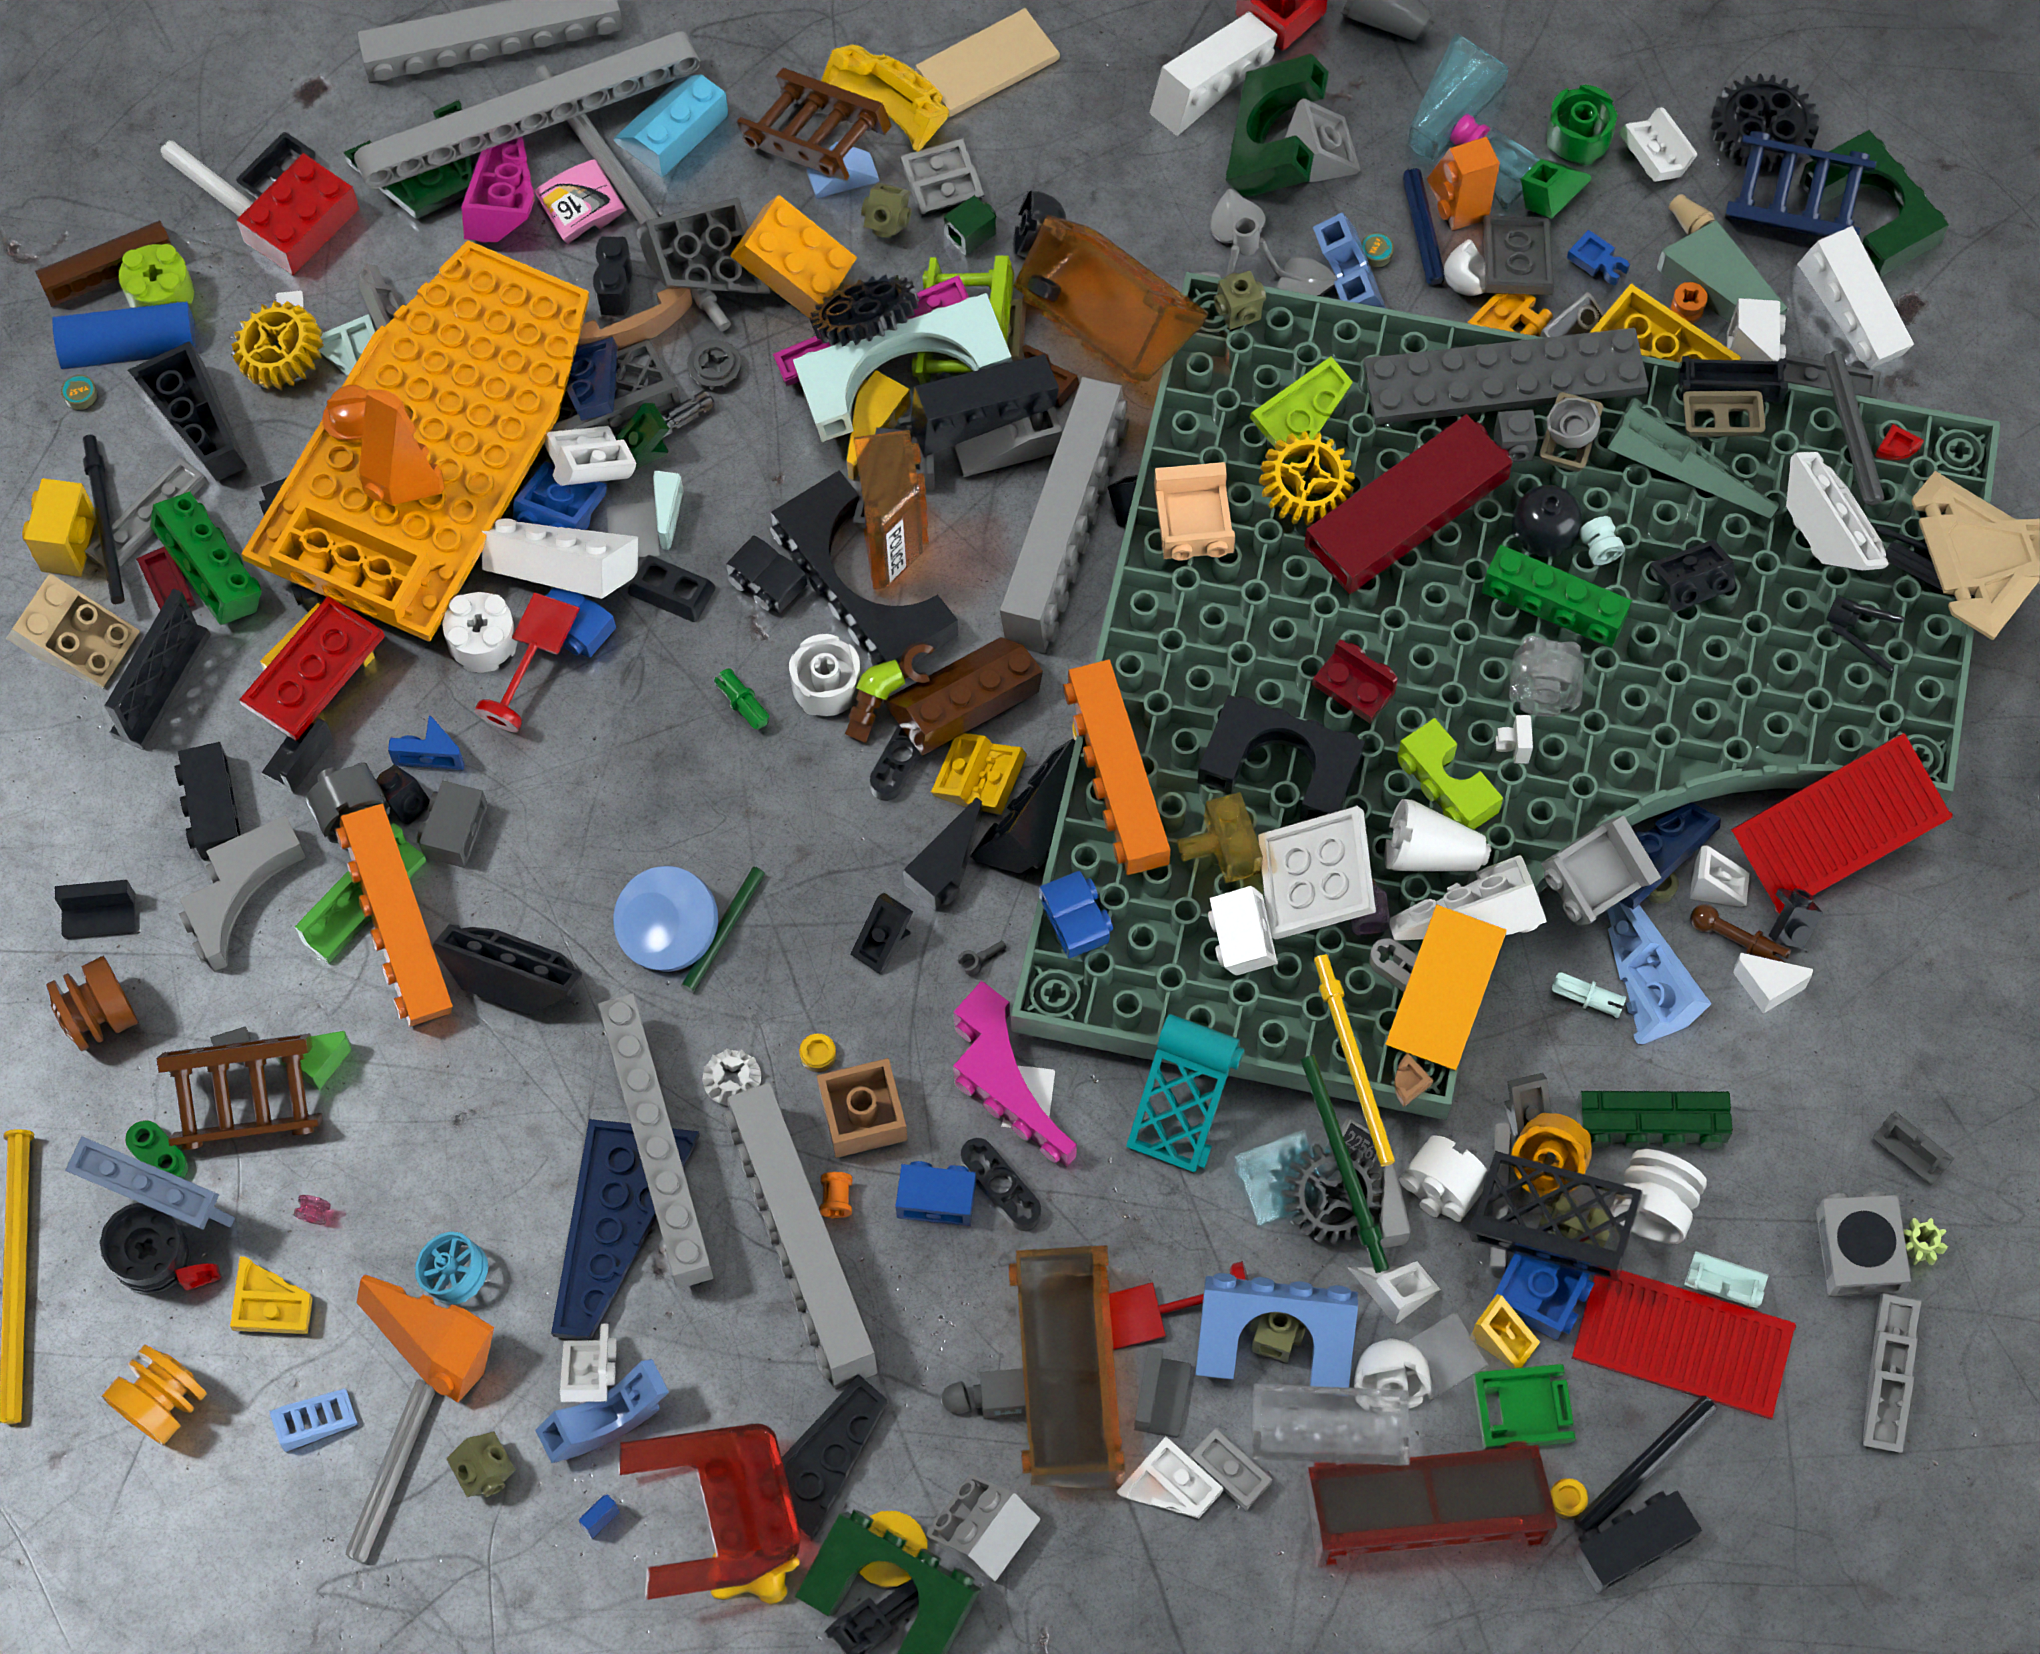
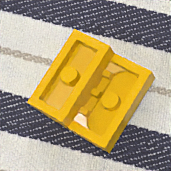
M963 733L954 738L931 793L933 796L967 807L977 797L982 801V811L1002 815L1027 753L1022 747L991 743L987 736Z

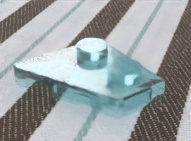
M1493 127L1486 136L1500 162L1494 195L1502 209L1507 211L1523 194L1521 177L1540 158Z

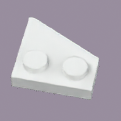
M1165 1436L1118 1489L1117 1493L1122 1498L1199 1519L1223 1492L1224 1488Z

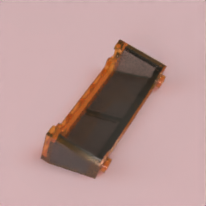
M1107 1245L1016 1250L1015 1263H1008L1010 1286H1017L1028 1450H1021L1022 1473H1030V1482L1034 1486L1113 1490L1119 1489L1123 1485L1125 1461L1124 1451H1121L1122 1439L1119 1429L1109 1304V1280L1106 1267L1109 1265Z

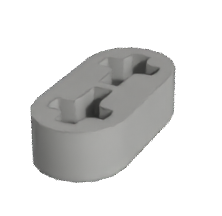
M1384 938L1378 940L1373 945L1369 963L1377 974L1404 992L1418 955L1399 942ZM1388 951H1391L1393 953V961L1387 960L1385 963H1382L1380 961V953L1386 954Z

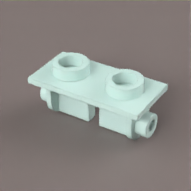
M1695 1251L1684 1285L1747 1305L1748 1307L1757 1308L1762 1303L1763 1290L1769 1275Z

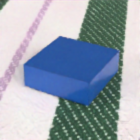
M604 1494L579 1518V1523L582 1530L593 1539L620 1511L616 1502L608 1494Z

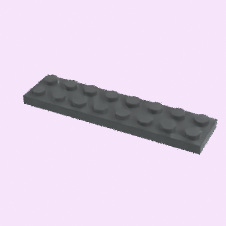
M1635 328L1364 358L1363 361L1374 425L1555 404L1560 392L1596 400L1647 394L1649 387Z

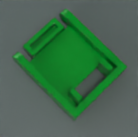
M1563 1364L1474 1372L1472 1380L1483 1452L1566 1444L1576 1441L1574 1431L1558 1432V1429L1570 1428L1574 1425L1567 1379L1550 1382V1377H1558L1565 1374ZM1498 1394L1502 1424L1490 1427L1485 1395Z

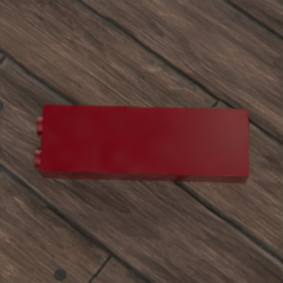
M1465 414L1306 529L1304 546L1338 583L1351 594L1507 481L1513 461L1509 456V452L1497 446L1488 436L1482 424L1474 422Z

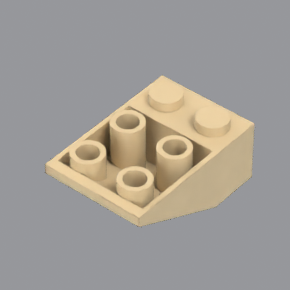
M49 573L6 639L35 658L103 688L140 630Z

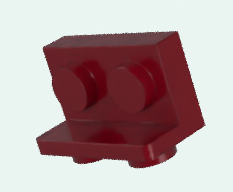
M1339 639L1335 644L1332 656L1314 676L1312 685L1371 724L1395 694L1398 677L1389 666L1383 663H1376L1367 657L1359 646L1353 643L1348 644Z

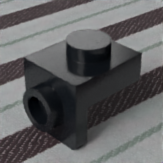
M395 764L381 772L377 777L376 781L389 807L392 808L399 820L404 824H408L429 805L430 799L418 781Z
M1779 888L1776 896L1785 906L1771 929L1769 937L1778 944L1804 948L1823 912L1813 902V896L1807 891L1800 888H1794L1793 891Z

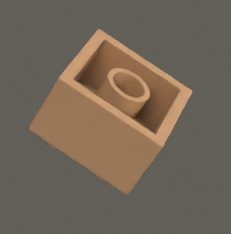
M889 1058L816 1075L836 1158L908 1141L906 1123Z

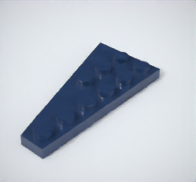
M589 1119L551 1331L553 1337L575 1340L592 1339L657 1217L631 1123ZM672 1128L682 1167H684L700 1134L699 1131Z

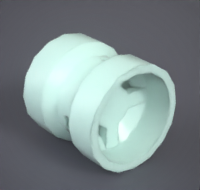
M1608 516L1598 517L1587 522L1579 531L1583 543L1590 548L1588 554L1594 565L1610 563L1625 552L1621 539L1614 534L1615 526Z

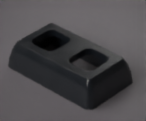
M284 132L237 177L236 182L246 192L258 198L262 193L256 189V186L265 178H271L273 181H276L285 172L278 167L285 157L292 156L298 159L304 153L315 161L316 153L289 133Z
M652 555L645 557L628 587V594L691 622L698 621L715 591V585L709 579ZM650 566H657L667 571L659 586H653L642 580ZM681 579H688L698 584L690 599H684L673 593Z

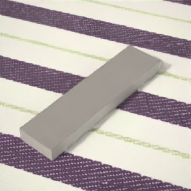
M180 457L112 523L119 568L155 534L150 527L153 504L187 492H191L194 495L207 482L205 475ZM98 537L84 552L89 559L105 570L100 537Z
M1497 1123L1495 1125L1494 1154L1495 1151L1511 1155L1512 1132L1510 1123ZM1501 1163L1497 1177L1503 1187L1510 1184L1511 1166ZM1496 1184L1494 1185L1493 1193L1499 1190ZM1503 1196L1492 1202L1493 1218L1500 1219L1509 1214V1206ZM1491 1247V1273L1494 1277H1503L1507 1269L1508 1251Z

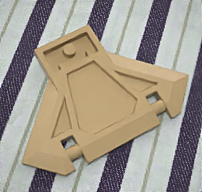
M1934 471L1912 498L1911 502L1914 510L1926 512L1927 517L1920 518L1918 522L1943 593L1955 595L1957 601L1949 602L1948 604L1950 613L1955 618L1994 640L2034 587L2040 584V519L2016 520Z

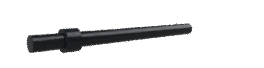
M89 434L82 439L85 457L83 458L84 472L89 476L110 600L112 604L118 605L125 601L103 478V473L105 472L104 458L99 454L96 436Z

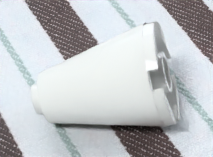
M1400 800L1389 828H1394L1392 840L1386 839L1384 856L1386 868L1394 871H1477L1481 865L1485 866L1487 864L1491 846L1486 844V837L1414 800Z

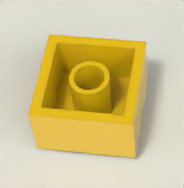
M42 478L38 491L35 490L32 495V513L30 520L24 523L22 530L23 540L29 547L31 555L41 572L82 577L87 559L84 551L91 545L97 524L93 504L82 483Z

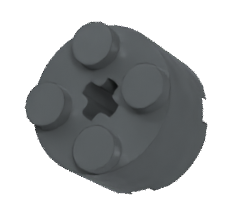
M365 762L337 770L335 767L323 770L317 776L318 782L305 796L306 803L324 837L327 836L332 843H339L335 829L340 828L341 816L382 803L387 817L390 813L387 800L372 771Z

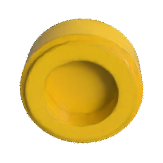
M819 1033L807 1036L799 1048L801 1063L812 1072L828 1070L836 1060V1047L832 1039Z
M1564 1478L1552 1486L1548 1495V1504L1556 1516L1562 1519H1574L1585 1510L1588 1504V1493L1579 1481Z

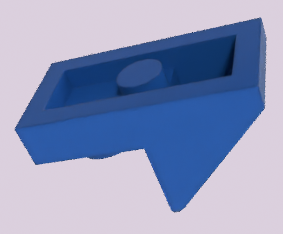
M432 716L428 718L425 740L412 735L390 738L388 752L393 765L464 770V760L459 747Z

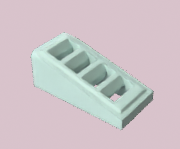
M654 471L657 531L662 549L669 550L674 537L684 489L680 474Z

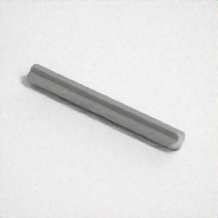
M418 1379L414 1384L346 1549L347 1557L354 1561L364 1563L368 1558L436 1392L424 1380Z

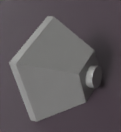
M1304 98L1301 99L1297 104L1285 138L1297 135L1314 153L1310 180L1308 182L1355 175L1360 172L1345 117Z

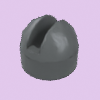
M963 1381L950 1384L942 1392L941 1403L947 1411L957 1414L971 1410L969 1395Z

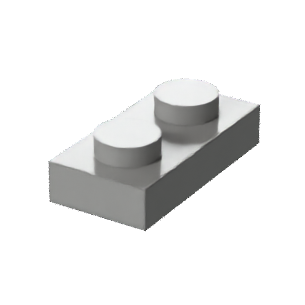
M1216 1428L1189 1456L1246 1511L1271 1485L1273 1480Z

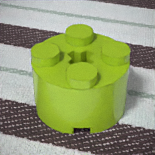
M146 245L136 250H129L124 254L119 270V282L130 308L188 302L191 305L194 299V285L184 259L172 245Z

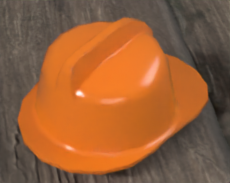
M347 385L339 388L327 400L322 422L324 429L330 436L339 440L362 438L366 394L369 390L358 385ZM374 390L401 404L405 410L403 402L397 395L386 390Z

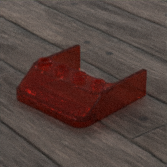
M754 1423L620 1442L619 1475L689 1466L696 1470L717 1557L647 1567L646 1600L746 1585L790 1561L798 1554L801 1533L777 1437L770 1427Z

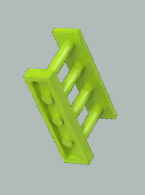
M995 256L994 269H990L989 273L947 274L942 273L937 257H930L928 271L923 273V288L927 289L957 275L960 276L964 287L989 286L991 289L989 301L1007 344L1015 276L1009 256ZM918 352V356L912 359V373L914 377L918 378L920 385L930 382L931 373L974 372L959 359L933 360L934 352Z

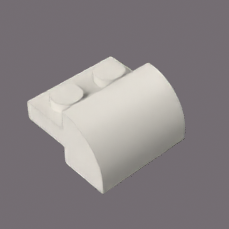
M609 426L548 432L544 442L555 464L553 477L562 486L627 479L632 476L637 464L625 440H616Z

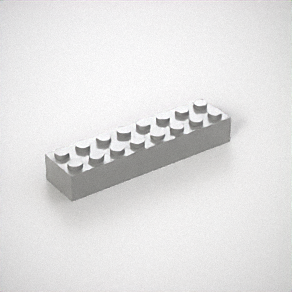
M1086 377L1081 379L1000 608L1004 638L1022 644L1026 649L1046 653L1049 641L1054 642L1059 629L1057 618L1059 612H1065L1069 601L1067 589L1069 583H1075L1079 572L1077 560L1079 554L1085 553L1089 543L1088 528L1090 524H1095L1099 514V504L1097 502L1100 495L1105 496L1107 492L1110 466L1115 467L1119 456V447H1117L1119 439L1125 438L1128 431L1129 418H1125L1127 400H1123L1121 385Z
M770 1082L727 1097L730 1110L724 1112L729 1134L734 1146L737 1145L740 1155L739 1159L745 1176L750 1178L753 1189L752 1193L758 1210L760 1212L766 1209L762 1214L771 1244L779 1243L775 1248L784 1278L792 1276L788 1283L797 1312L805 1310V1313L801 1314L810 1346L818 1344V1348L814 1350L823 1380L831 1379L836 1390L851 1384L858 1375L865 1379L878 1374L875 1352Z

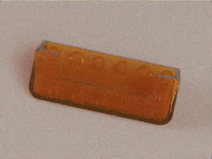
M1051 215L1046 216L1013 285L1015 289L1023 294L1022 299L1026 303L1043 309L1041 314L1044 317L1061 323V330L1063 332L1080 338L1082 340L1081 345L1094 353H1100L1102 355V362L1122 370L1121 376L1124 379L1138 385L1141 381L1148 382L1202 327L1208 315L1206 310L1100 232L1088 226ZM1039 274L1059 284L1062 291L1057 301L1045 299L1029 290L1027 284L1031 276Z

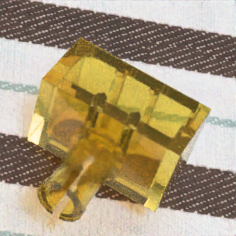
M1241 792L1206 801L1204 821L1208 832L1177 840L1179 852L1183 853L1181 855L1183 862L1214 853L1217 856L1225 883L1261 874L1263 855Z

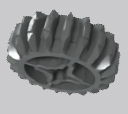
M1329 1141L1327 1142L1325 1153L1319 1144L1312 1145L1313 1158L1306 1151H1301L1299 1156L1304 1164L1301 1166L1293 1161L1289 1164V1167L1297 1173L1295 1177L1284 1175L1283 1181L1292 1184V1190H1282L1281 1196L1293 1199L1292 1202L1287 1203L1283 1208L1286 1212L1297 1210V1213L1291 1218L1290 1222L1295 1226L1304 1222L1301 1233L1306 1236L1315 1229L1314 1240L1322 1242L1327 1233L1329 1242L1337 1243L1339 1231L1344 1240L1350 1241L1352 1240L1350 1228L1353 1227L1356 1232L1360 1228L1340 1171L1336 1170L1328 1178H1323L1313 1172L1322 1164L1336 1161ZM1346 1144L1347 1149H1348L1349 1154H1350V1145H1349V1144ZM1356 1149L1351 1153L1350 1157L1368 1208L1371 1207L1379 1210L1381 1204L1372 1201L1373 1195L1383 1194V1189L1372 1187L1371 1183L1378 1181L1381 1178L1380 1174L1376 1172L1367 1174L1374 1163L1369 1159L1360 1163L1363 1151ZM1306 1182L1313 1187L1316 1193V1199L1312 1205L1314 1209L1311 1213L1307 1208L1304 1197ZM1319 1183L1333 1187L1338 1185L1339 1188L1335 1190L1339 1191L1338 1196L1344 1199L1345 1202L1333 1198L1326 1200V1196L1329 1194L1325 1193L1326 1189ZM1338 1206L1351 1212L1346 1218L1337 1222H1320L1324 1214L1328 1215L1333 1208Z

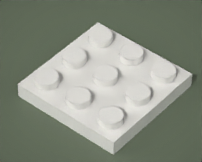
M1358 806L1258 834L1266 913L1273 939L1277 940L1376 912L1364 811Z

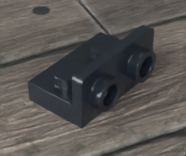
M1714 539L1650 563L1651 575L1668 593V606L1672 612H1677L1735 589L1734 561Z

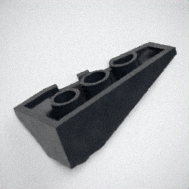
M1073 738L1052 751L1029 779L1028 784L1030 787L1025 789L1006 807L1011 812L999 824L993 823L970 855L971 858L977 862L1016 873H1022L1032 866L1037 869L1046 862L1075 746Z

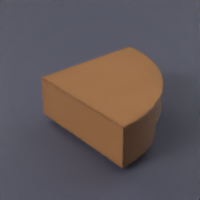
M1409 1053L1399 1063L1394 1081L1397 1098L1402 1106L1405 1107L1433 1083L1430 1076Z

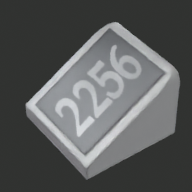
M1346 1118L1341 1132L1345 1143L1350 1145V1155L1353 1151L1359 1149L1363 1151L1360 1163L1367 1159L1375 1163L1378 1156L1370 1131L1351 1118Z

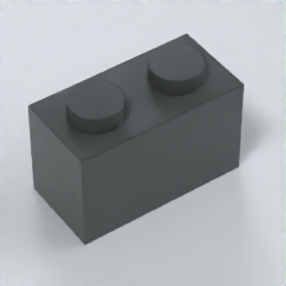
M442 780L439 791H434L430 798V815L427 823L420 825L417 834V843H419L425 858L465 868L488 807L483 790Z

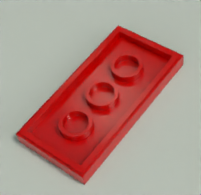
M327 596L247 689L239 701L243 707L297 741L385 637L384 632L338 601Z

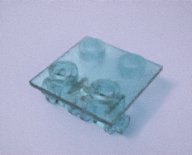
M1304 1130L1234 1155L1237 1163L1234 1164L1238 1178L1243 1180L1258 1226L1294 1213L1284 1210V1205L1292 1202L1293 1199L1281 1196V1191L1285 1189L1292 1190V1184L1283 1181L1284 1175L1295 1177L1297 1172L1289 1167L1292 1161L1301 1166L1304 1164L1299 1153L1306 1151L1313 1158ZM1316 1168L1313 1172L1319 1176ZM1306 1182L1304 1190L1307 1208L1311 1207L1316 1199L1315 1190L1308 1182Z

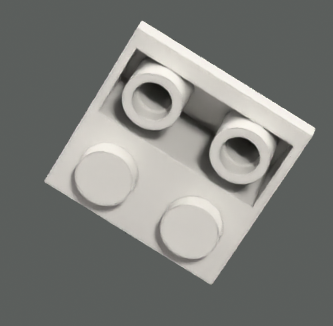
M1739 298L1727 331V348L1741 356V360L1779 361V358H1785L1786 346L1785 344H1780V335L1784 334L1786 317L1780 314V301Z

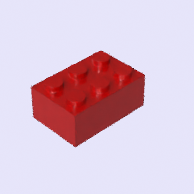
M303 153L236 221L246 244L294 276L359 210L353 186Z

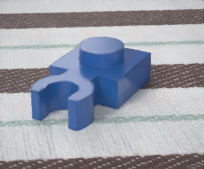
M1590 230L1575 243L1567 255V259L1592 276L1601 271L1604 273L1605 280L1615 286L1618 284L1620 276L1613 270L1617 269L1627 274L1630 268V263L1626 259L1613 257L1615 247Z

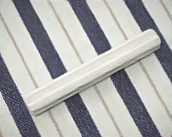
M169 140L161 147L160 152L164 159L236 215L240 216L253 203L174 141Z

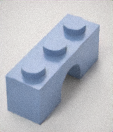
M1342 212L1314 226L1313 229L1322 253L1336 275L1337 280L1334 281V285L1340 300L1386 308L1357 231L1345 214Z

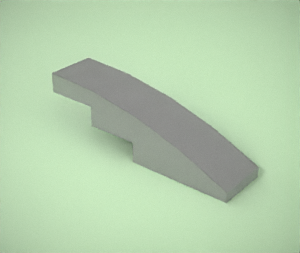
M1888 1294L1880 1295L1869 1373L1863 1446L1899 1453L1903 1451L1914 1383L1912 1372L1918 1338H1915L1921 1305L1920 1300Z

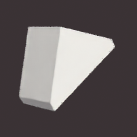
M1701 846L1693 866L1690 899L1738 907L1747 906L1750 873L1710 846Z
M1740 953L1733 973L1764 1014L1804 990L1812 976L1813 969Z

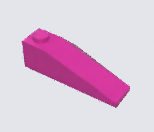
M522 136L481 151L462 204L464 239L497 243L528 219L535 198Z

